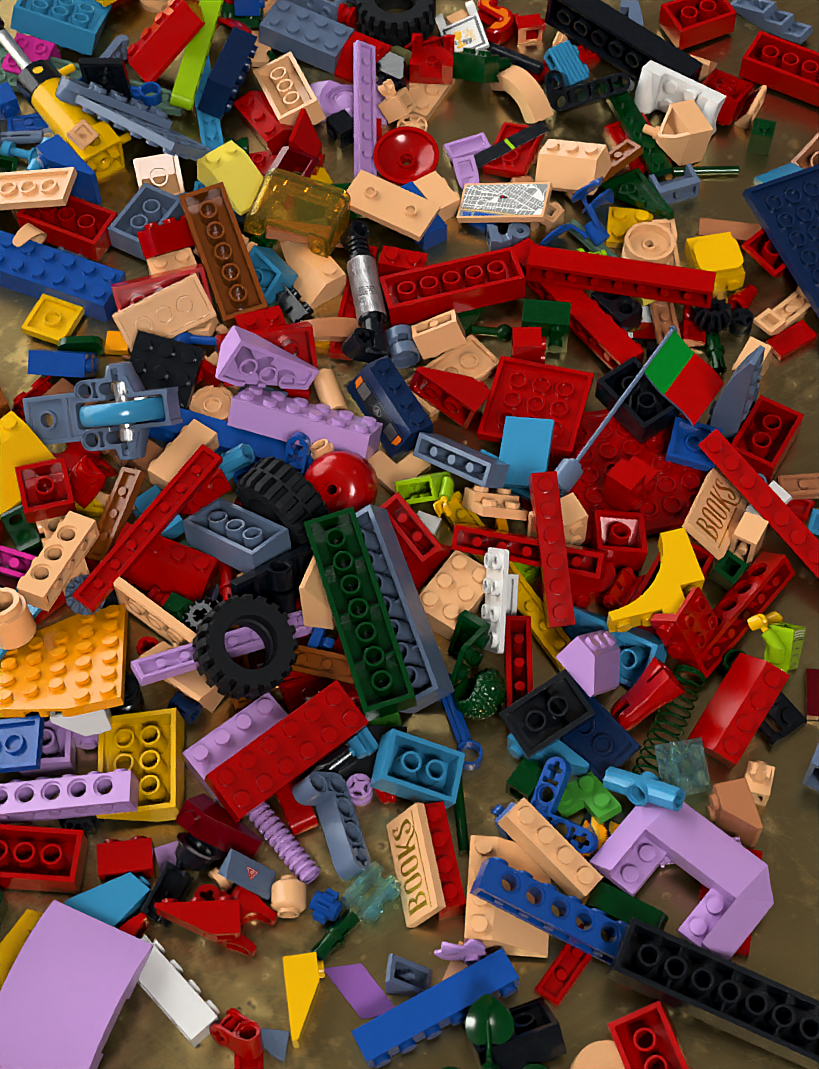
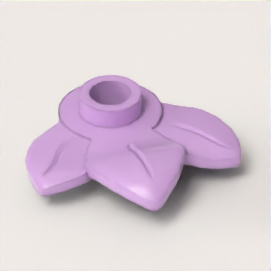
M471 939L463 945L443 941L441 943V950L434 951V954L441 959L461 960L468 966L487 957L485 944L476 939Z

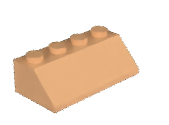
M291 51L253 71L281 124L294 126L301 108L306 109L313 125L326 119L316 96Z

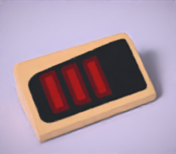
M766 85L761 86L748 96L734 121V125L747 130L750 128L764 103L767 91Z

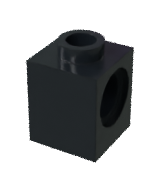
M345 109L326 118L327 133L340 149L354 143V120Z

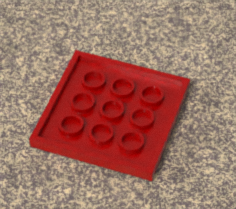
M501 356L490 389L491 393L487 399L477 431V439L501 443L506 416L553 419L555 427L550 453L572 457L594 380V373Z

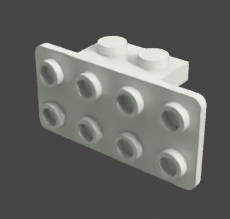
M489 547L488 553H485L484 566L487 568L482 585L483 593L485 594V604L481 608V617L491 626L488 632L490 640L484 650L503 654L506 616L517 615L519 574L508 573L509 550Z

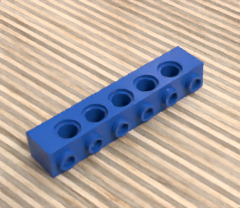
M490 857L481 864L470 894L608 965L611 964L623 929L627 923L614 921L606 917L607 914L604 911L596 908L591 909L583 905L582 901L577 897L563 895L558 892L555 886L536 881L530 873L523 870L517 871L509 867L508 862L501 858ZM502 879L509 883L510 891L503 888ZM527 892L534 896V904L528 901ZM552 905L558 908L559 917L553 914ZM576 918L582 920L584 924L583 930L578 927ZM601 930L607 934L608 942L602 939Z

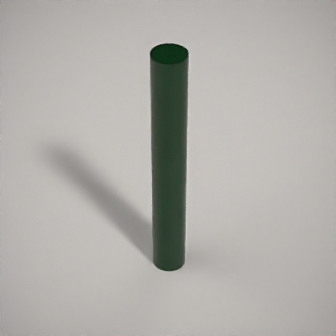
M739 166L693 167L697 175H739L740 171ZM673 167V176H684L685 167Z
M461 775L454 809L459 853L467 854L470 852Z

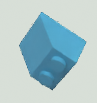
M254 245L249 255L269 306L276 301V294L285 290L282 283L290 289L299 275L271 248Z

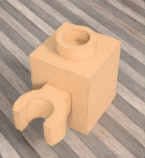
M391 79L384 81L382 85L378 86L381 95L385 96V99L378 104V107L388 123L408 115L417 106L407 87L396 91Z
M748 761L743 778L746 777L755 804L766 806L770 797L775 767L769 766L763 761Z

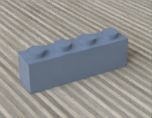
M419 432L413 453L415 457L485 488L503 489L510 467L509 464L434 433Z

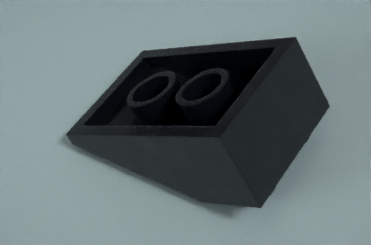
M566 669L499 712V715L528 759L596 717L595 711Z

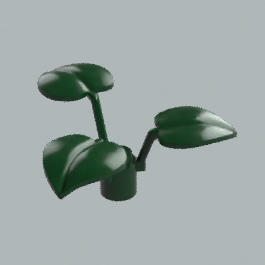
M484 994L471 1006L465 1021V1031L471 1043L475 1045L487 1043L486 1063L479 1069H501L496 1063L492 1062V1043L503 1044L509 1040L514 1031V1019L504 1004L492 994ZM529 1063L523 1069L549 1068L542 1064ZM447 1066V1067H443V1068H441V1069H460V1068Z

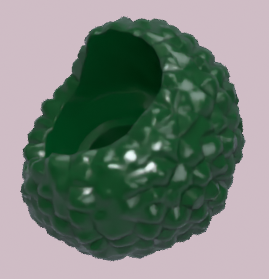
M485 668L478 671L474 677L457 683L453 692V701L457 710L466 715V717L476 718L477 720L485 719L497 713L505 701L504 698H506L504 678H502L498 670L493 668Z

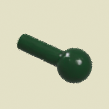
M507 324L499 325L497 328L471 325L470 334L496 337L501 342H507L512 339V327Z

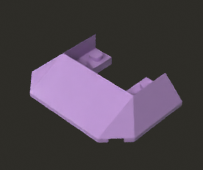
M648 802L644 806L636 805L589 863L625 893L634 897L662 861L668 857L709 889V892L679 927L677 933L689 943L730 960L774 904L768 865L685 802H683V806L678 812Z

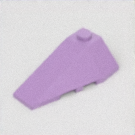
M233 325L221 343L215 377L229 384L242 387L245 384H253L265 388L266 385L279 386L281 389L307 390L319 373V370L262 337Z

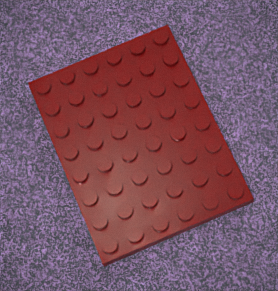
M604 409L584 412L572 457L550 453L547 472L554 471L564 458L575 459L610 411ZM679 415L680 418L687 419L685 415ZM612 416L579 461L583 474L568 493L575 494L588 514L586 537L581 545L591 543L595 509L618 511L603 501L606 475L621 458L628 462L634 455L658 470L656 479L658 485L653 493H647L643 497V502L636 511H631L644 513L646 535L682 528L708 472L665 461L673 424L643 444H640ZM519 497L521 508L527 510L529 516V512L533 511L531 502ZM528 516L527 521H525L526 529L528 528Z

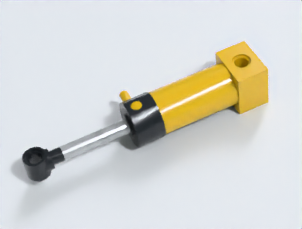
M0 18V43L22 70L17 78L16 86L31 107L38 112L55 135L59 134L95 172L97 182L125 168L122 144L132 139L129 132L118 136L107 122H97L92 114L82 111L83 106L67 104L59 100L55 95L61 75H68L76 71L75 65L70 63L58 70L48 60L31 62L4 28V22ZM82 119L99 134L98 138L83 151L66 135Z

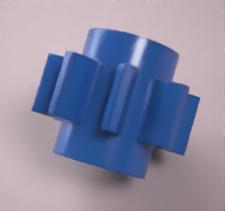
M328 887L325 892L318 890L309 904V909L313 911L312 919L323 925L326 920L334 922L343 907V903L338 901L340 899L339 893Z

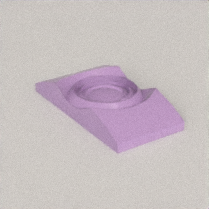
M332 80L309 84L326 118L345 109L354 120V85H342ZM376 84V119L381 118L382 124L387 125L388 121L378 107V104L385 99V96L381 95L378 90L380 85Z

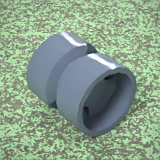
M400 324L389 328L386 332L391 351V361L397 369H406L416 365L420 360V352L413 340L411 326Z

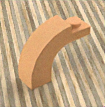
M513 65L497 74L498 82L489 83L492 90L505 91L514 98L521 110L525 123L534 124L553 115L544 91L537 81L523 68Z

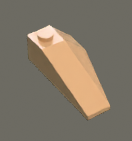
M279 240L285 262L299 275L293 286L302 296L299 299L302 304L306 302L314 309L344 293L346 285L345 272L316 244Z

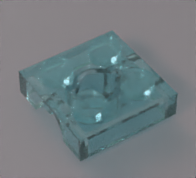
M702 737L654 745L661 782L680 787L685 790V796L712 791Z

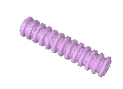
M264 803L248 815L249 820L254 822V826L259 828V832L264 834L265 840H269V845L274 847V851L279 853L280 859H284V864L289 866L291 872H295L294 875L300 878V881L309 884L317 878L320 873V867L315 866V861L310 859V855L305 853L303 847H299V841L295 840L294 835L290 834L288 828H284L285 824L275 815L274 810L270 809L268 803Z

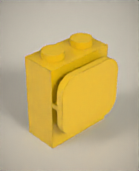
M731 232L686 239L684 255L688 267L716 272L713 294L728 290L734 291L743 287L745 278L744 259L738 242L732 238Z

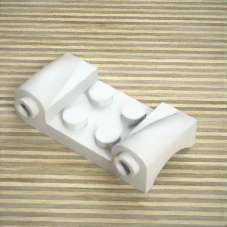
M652 60L642 67L634 96V102L640 113H652L655 109L667 113L670 104L693 99L714 129L712 135L716 132V120L726 95Z

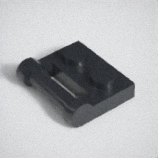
M780 692L766 715L779 732L775 733L765 720H763L758 729L768 739L766 741L768 745L774 748L804 727L808 720Z

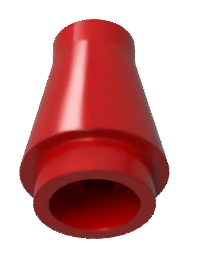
M749 284L731 295L727 304H731L732 312L737 308L749 309L755 296L758 294V290L755 286Z

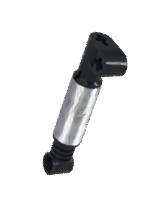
M354 220L341 234L340 242L347 250L348 259L346 267L359 327L343 342L342 350L352 360L370 363L386 355L391 359L385 327L387 314L374 256L370 254L367 240L371 235V231L363 221Z

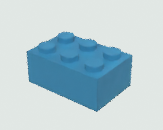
M392 728L380 737L370 787L417 803L430 804L444 801L445 809L456 803L465 753Z

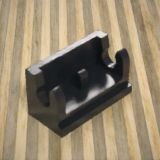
M167 861L140 912L147 915L154 922L168 928L171 921L157 915L154 907L155 903H162L163 899L168 898L177 899L179 902H182L194 878L187 871H181L174 864Z

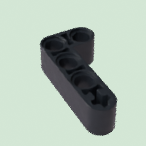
M557 70L549 71L544 78L550 106L559 112H568L630 93L635 87L634 78L623 72L570 87L567 75ZM559 75V85L553 86L552 80L554 76ZM622 78L627 80V83L624 84V87L613 86V84L622 83ZM606 84V93L600 95L598 93L599 86ZM581 90H585L586 98L580 102L578 100V93ZM561 96H564L566 102L565 105L560 108L558 107L557 101Z

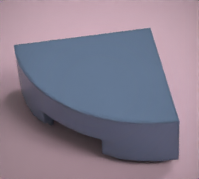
M261 1028L263 1046L274 1059L285 1063L290 1032Z

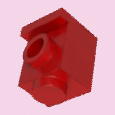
M515 13L514 33L517 44L542 41V33L546 31L545 20L541 19L540 13L523 16Z

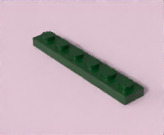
M622 82L620 84H613V86L624 87V84ZM606 84L599 86L602 95L607 91ZM630 94L606 100L627 138L642 146L643 154L639 158L648 174H654L657 178L672 173L673 166L662 148L656 143L655 139H652L651 135L642 132L644 125L647 123Z

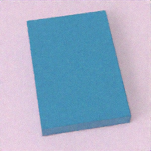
M506 416L499 461L509 464L510 467L503 487L529 489L528 478L531 473L547 472L555 427L553 419Z

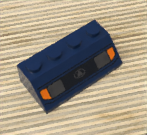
M388 355L366 364L346 387L363 416L373 417L376 419V422L383 423L380 443L391 459L414 449L419 432L433 433L432 421Z

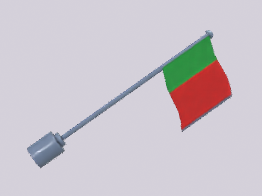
M676 326L669 327L667 335L575 459H562L554 470L557 471L560 497L568 495L583 474L579 461L643 374L662 396L685 415L693 428L724 386V382L717 372L695 354L677 334Z

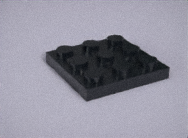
M138 330L129 362H132L145 390L178 387L179 406L182 409L189 410L206 349Z

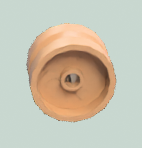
M655 222L637 223L629 228L625 235L621 258L671 265L675 238L671 231L661 224Z

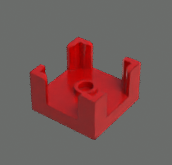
M412 33V56L409 64L410 83L452 85L455 35L445 34L444 47L423 46V34Z

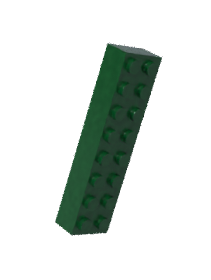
M350 507L305 521L306 533L365 718L371 721L417 706L411 681L354 508Z

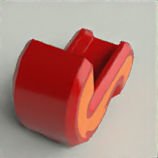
M478 0L477 7L479 8L480 20L490 26L487 29V39L499 45L505 43L514 32V14L510 9L498 6L497 0Z

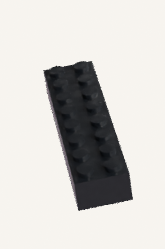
M548 0L545 15L546 24L565 34L619 70L631 75L635 80L639 81L642 67L652 60L698 82L703 63L603 1Z
M634 917L628 921L623 929L606 978L652 999L660 1000L672 1008L807 1069H819L818 1000Z

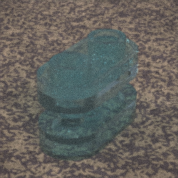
M377 861L372 862L340 899V902L347 909H351L356 904L360 908L357 916L365 924L369 921L374 923L383 913L382 907L388 901L392 903L402 891L399 888L401 882L395 876L391 875L386 880L381 876L385 868ZM375 885L378 889L366 899L364 895Z

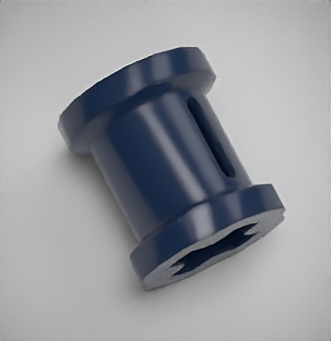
M181 691L175 693L167 709L177 708L181 716L185 718V722L189 725L196 721L202 711L201 704L187 699Z

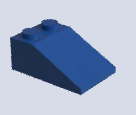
M59 134L36 146L38 154L36 159L41 169L75 168L78 174L70 195L98 205L102 203L95 172Z

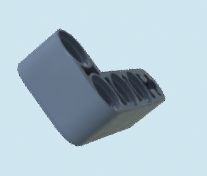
M314 771L294 784L292 794L295 800L301 805L316 807L337 875L344 881H350L368 870L371 866V859L345 779L335 772Z

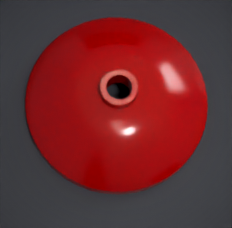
M411 126L394 128L386 132L377 141L373 152L374 165L377 172L385 180L396 185H404L436 170L439 163V148L434 138L420 128Z

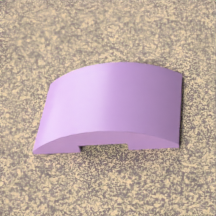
M53 900L27 938L0 991V1069H97L104 1055L102 1050L126 998L130 999L154 945Z

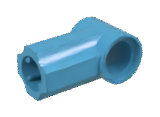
M241 443L225 453L223 451L217 452L223 459L218 468L223 471L228 481L237 470L245 468L255 460L254 450L249 444Z

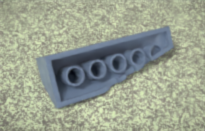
M761 345L750 353L736 368L718 400L713 402L709 410L711 416L706 425L722 429V435L730 444L733 442L757 400L760 384L758 383L761 380L760 373L763 367L761 364L765 347Z

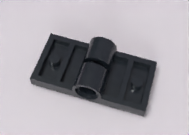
M310 542L231 580L232 596L237 595L240 598L243 594H252L253 599L262 596L267 598L266 603L269 605L272 602L279 605L278 611L281 614L284 612L290 614L297 608L296 599L300 597L299 586L313 557Z

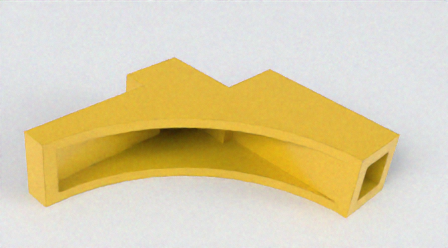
M685 527L660 533L658 541L660 570L654 582L644 594L630 604L608 613L607 627L610 633L616 631L626 632L632 627L641 625L651 626L650 620L655 613L676 614L685 600L684 596L687 597L693 587H700L702 590L705 578Z

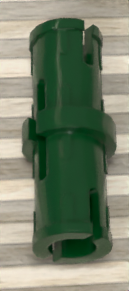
M705 331L706 355L710 358L711 367L716 372V369H718L719 375H722L727 371L724 361L725 349L721 345L720 336L715 331L714 335L712 332L709 335L708 331Z
M347 909L333 926L327 927L326 933L310 949V952H316L317 959L324 962L338 945H342L345 942L344 938L360 922L359 917L353 911Z

